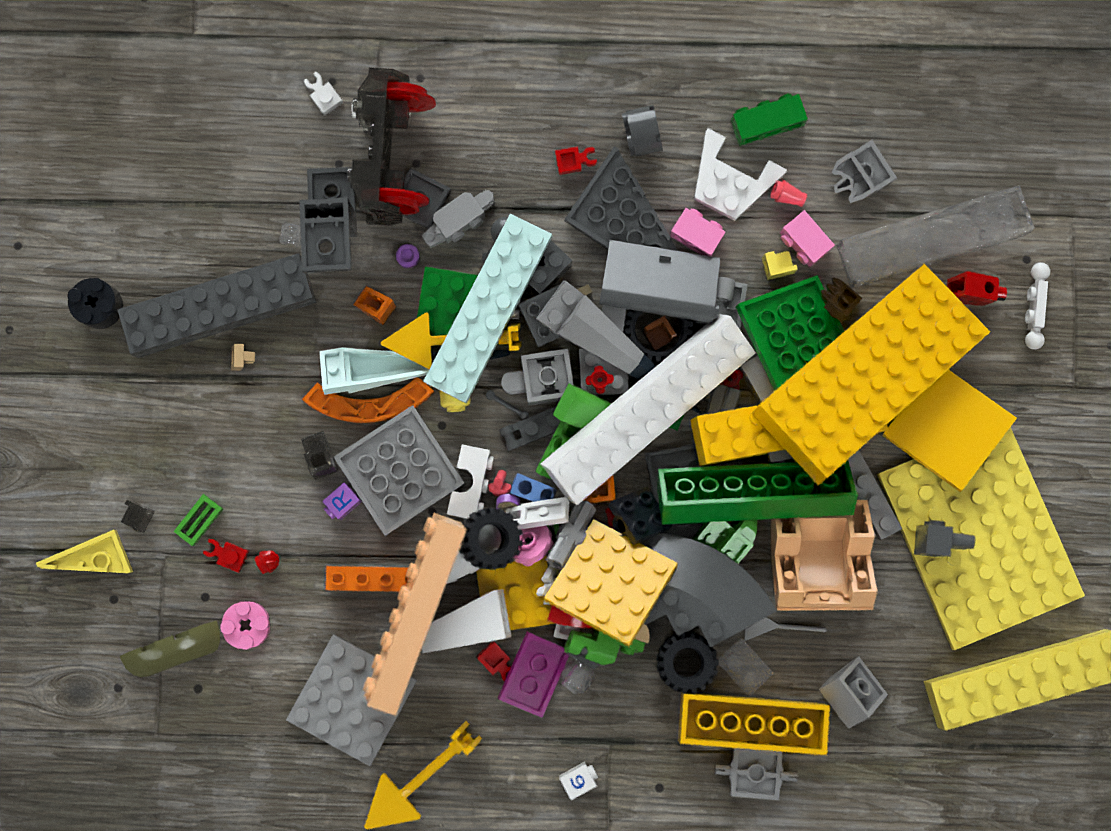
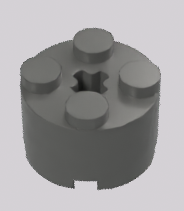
M654 105L622 113L626 134H630L626 136L631 156L636 155L637 157L663 151Z

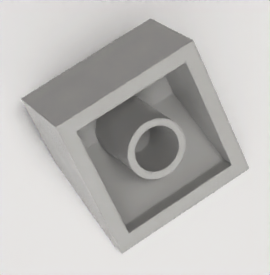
M859 656L832 675L819 689L825 700L829 702L848 729L868 719L888 695Z

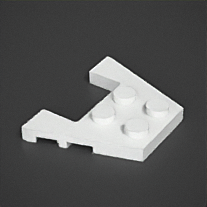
M707 128L694 200L735 221L759 197L768 191L777 180L781 179L787 169L769 160L758 180L747 176L716 159L726 137Z

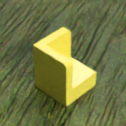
M772 251L765 253L762 257L767 280L795 274L798 270L797 265H793L788 251L778 254Z

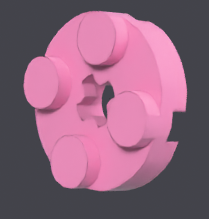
M547 526L522 528L523 535H520V540H523V544L518 547L520 553L514 556L515 562L527 567L541 560L552 549L554 542L552 540V533ZM528 537H529V539H532V538H533V540H532V542H531L530 544L525 545V544H526V541H525L526 538H528Z
M242 601L227 609L223 615L220 629L225 640L230 645L238 649H250L259 646L268 637L270 632L269 615L260 604ZM249 619L251 621L249 624L252 627L251 630L246 629L242 631L240 622Z

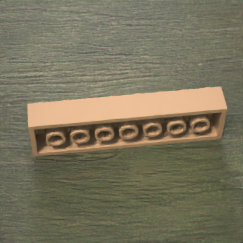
M433 513L432 518L428 517L423 530L426 532L424 540H419L415 550V554H417L414 564L410 563L406 574V577H409L406 587H401L397 598L400 600L398 608L392 610L389 618L391 623L389 632L385 631L380 642L382 646L380 655H375L371 667L374 669L371 677L366 678L363 686V691H365L364 697L368 707L395 716L466 532V528L461 522Z

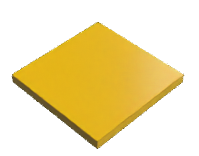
M948 370L900 412L882 436L961 492L1017 418Z

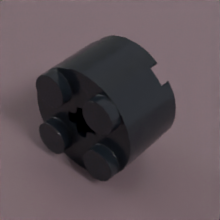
M99 278L81 280L67 294L68 307L72 316L91 328L105 329L114 325L119 319L117 309L123 308V300L120 293Z

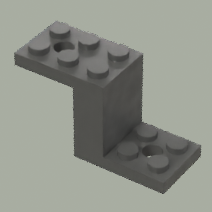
M354 167L307 169L308 200H299L302 272L352 271L350 237H357ZM330 186L338 188V193L334 197H328L325 194L326 189ZM325 241H329L333 245L332 250L328 253L320 251V245Z

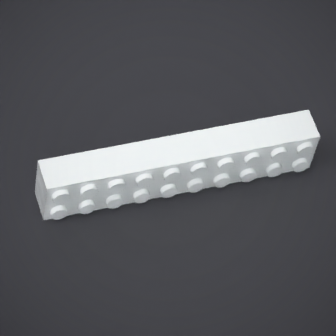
M718 314L717 319H713L712 323H707L545 459L541 466L565 497L578 505L756 352L732 317Z

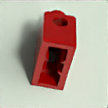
M966 271L947 279L948 289L963 304L985 306L997 300L1004 301L1007 297V288L999 286L998 277Z

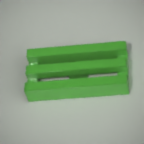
M203 494L174 530V533L191 546H195L222 512L223 508ZM205 502L208 503L206 508L195 520V522L191 525L186 533H183L182 531L184 530V528L192 520V518L203 506V504ZM214 508L215 510L212 512V514L208 517L205 523L201 526V528L191 539L190 536L192 535V533L196 530L199 524L207 516L210 510Z

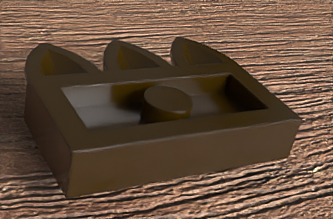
M835 277L832 278V284H826L827 291L821 290L822 299L826 304L824 308L828 310L833 318L838 319L841 323L863 299L846 283Z

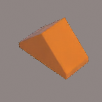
M367 286L353 304L382 325H384L396 308L391 298Z
M614 476L608 478L583 501L593 504L615 500Z

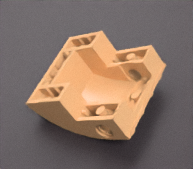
M857 500L854 515L771 519V562L777 611L873 610L877 587L870 554L875 536L868 500Z

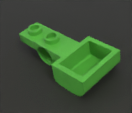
M568 383L553 413V416L558 418L560 423L535 472L551 479L541 466V463L610 406L611 403L602 397Z

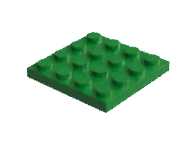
M818 275L741 302L735 306L774 391L845 332L840 321L833 318L828 310L824 308L826 304L822 299L821 290L825 289Z

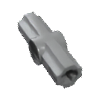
M581 501L578 505L575 504L569 515L568 522L562 523L555 536L557 539L546 558L551 567L562 570L577 544H582L586 537L585 530L596 511L590 502Z

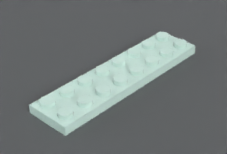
M512 214L509 215L423 381L424 383L467 404L553 237L551 233Z

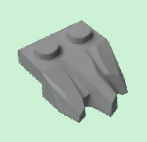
M873 140L839 159L832 170L834 175L842 176V179L834 185L835 193L850 190L851 194L848 197L850 203L875 194L897 179Z

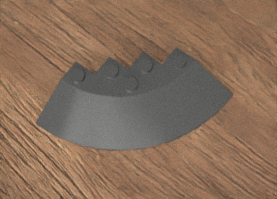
M660 533L640 542V544L677 562V568L646 618L645 625L666 614L677 636L699 625L711 647L777 611V608L762 586L757 583L748 571L723 552L697 540L668 533Z

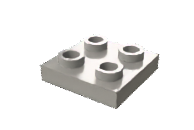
M718 277L715 305H719L718 314L731 316L740 329L742 321L735 306L745 301L748 284L738 283L726 277ZM696 320L693 321V323L701 325H706L708 323Z

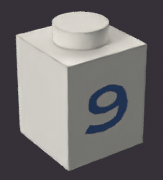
M584 761L559 775V778L570 799L573 800L596 787L595 779L598 776L593 766L587 767Z

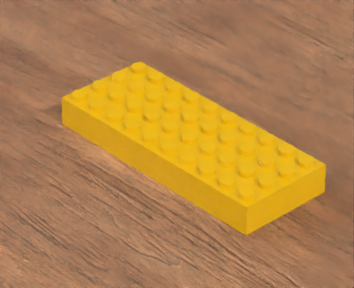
M923 264L761 402L752 414L806 473L820 485L975 347L990 331Z

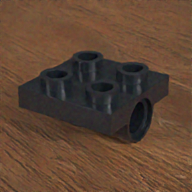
M648 486L615 499L608 505L615 516L612 520L613 529L623 534L620 535L621 537L627 535L632 545L663 533L673 526L672 524H662L659 503Z

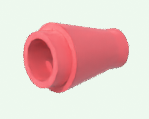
M777 180L772 188L770 197L775 199V202L802 207L806 201L807 194L801 192L785 180L782 182Z

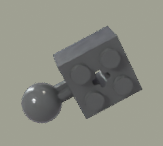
M501 217L493 223L491 236L494 242H496L508 217ZM550 241L541 258L544 266H537L527 285L536 296L548 291L572 267V259L552 241Z

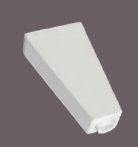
M503 589L491 591L432 622L422 645L423 653L512 637Z

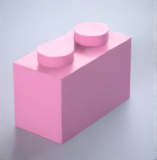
M685 208L671 230L670 237L699 255L712 256L725 234V231L722 230L723 227L715 221L709 222L702 218L703 215L699 211Z
M805 210L783 227L780 232L784 244L792 247L797 252L798 260L809 267L813 266L835 246Z

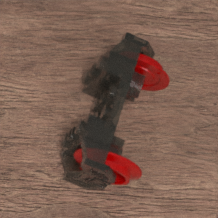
M369 67V74L358 89L357 98H353V112H356V120H359V127H362L365 135L373 137V145H369L368 158L371 161L352 160V167H348L347 180L351 183V188L354 189V193L359 199V209L366 213L367 225L392 226L402 223L403 215L416 214L419 212V207L429 204L427 196L418 192L404 190V171L390 170L393 128L408 129L410 112L431 110L436 106V100L427 94L425 88L409 83L410 78L408 75L395 69Z

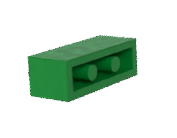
M789 93L779 97L777 101L770 102V100L758 103L757 107L751 109L743 107L736 110L731 118V124L738 145L742 146L804 127L808 118L800 95L792 96Z

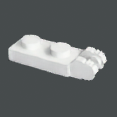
M566 497L523 503L520 506L507 508L506 513L513 515V518H518L513 519L514 521L517 520L520 524L517 526L518 530L567 523L569 518V501Z

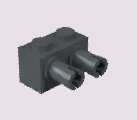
M924 521V525L916 526L914 555L951 556V549H974V535L953 533V527L945 526L944 521Z

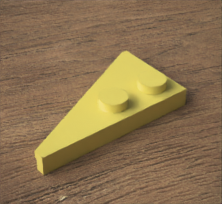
M117 530L109 531L36 563L37 567L41 569L113 573L133 572Z

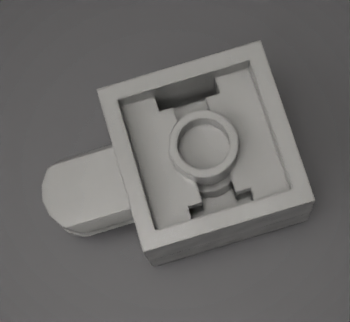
M568 349L522 355L523 370L507 372L501 379V385L505 393L509 395L526 393L528 406L560 401L568 383L573 385Z

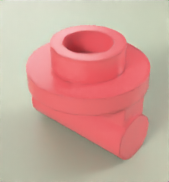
M499 470L494 481L488 485V491L492 492L494 496L507 494L512 489L509 483H505L507 473L504 470Z

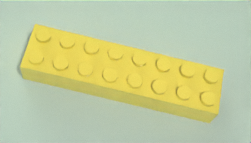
M1103 629L924 681L937 727L946 731L1111 683V630Z

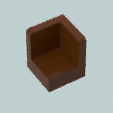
M665 316L644 327L643 334L654 351L674 341L677 336Z

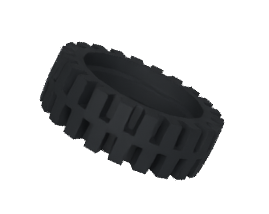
M629 310L624 321L623 333L654 364L661 363L693 335V321L678 318L681 325V335L678 342L668 350L652 351L645 348L638 341L635 333V324L643 312Z

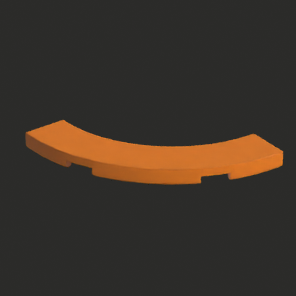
M417 377L403 388L385 397L350 399L336 393L324 395L322 385L317 382L302 400L313 409L337 420L351 423H377L391 420L412 405L417 408L435 391Z

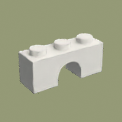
M462 444L457 468L472 474L473 485L466 492L452 491L447 515L466 519L470 517L471 513L484 508V503L480 502L482 493H487L489 480L485 479L486 472L492 469L494 457L490 456V450Z

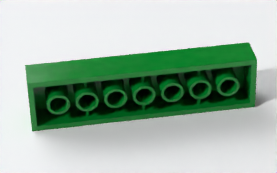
M848 460L820 485L797 462L658 469L657 493L662 524L854 515L858 498Z

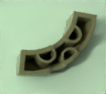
M217 620L175 635L176 639L172 635L146 645L143 648L140 647L121 655V661L131 674L139 677H148L214 653L220 644V631Z

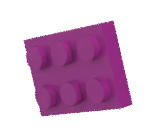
M526 632L498 699L542 718L562 674L561 672L569 658L566 652H564V647Z

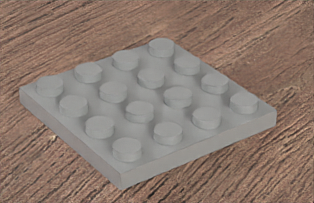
M413 405L334 456V459L385 536L465 484Z
M333 634L286 720L364 764L371 766L415 686L417 679L412 676L410 677L396 716L368 707L364 697L365 691H363V686L366 678L371 677L374 669L371 667L375 656Z

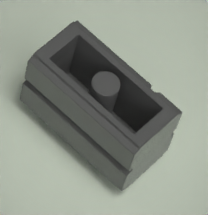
M719 384L704 397L707 406L705 411H700L699 416L737 409L742 391Z

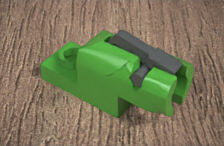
M597 629L594 630L593 636L592 633L571 630L564 652L575 660L595 669L599 665L614 663L619 647L621 648L620 652L634 656V653L643 652L645 643L634 639L630 647Z

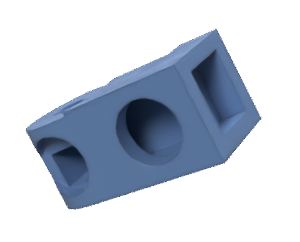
M517 473L509 494L530 502L554 499L557 489Z

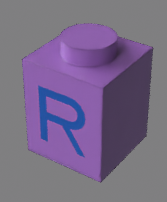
M344 482L322 502L326 505L324 508L325 512L332 519L336 517L342 520L362 500Z

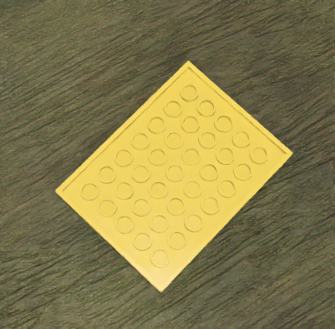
M1011 427L961 492L915 459L877 474L891 509L902 527L903 537L952 650H957L1085 596ZM924 521H944L945 526L953 527V533L974 535V549H951V556L914 555L916 526L924 525Z

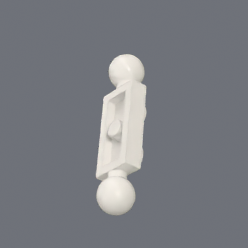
M1036 263L1032 267L1031 275L1035 279V283L1029 287L1027 292V299L1030 301V305L1025 315V322L1028 323L1027 330L1031 332L1026 335L1025 343L1030 349L1034 350L1041 348L1045 342L1043 334L1040 333L1045 325L1048 281L1045 280L1050 275V268L1045 263Z

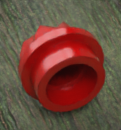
M272 550L261 551L255 557V562L262 574L274 572L279 565V555Z

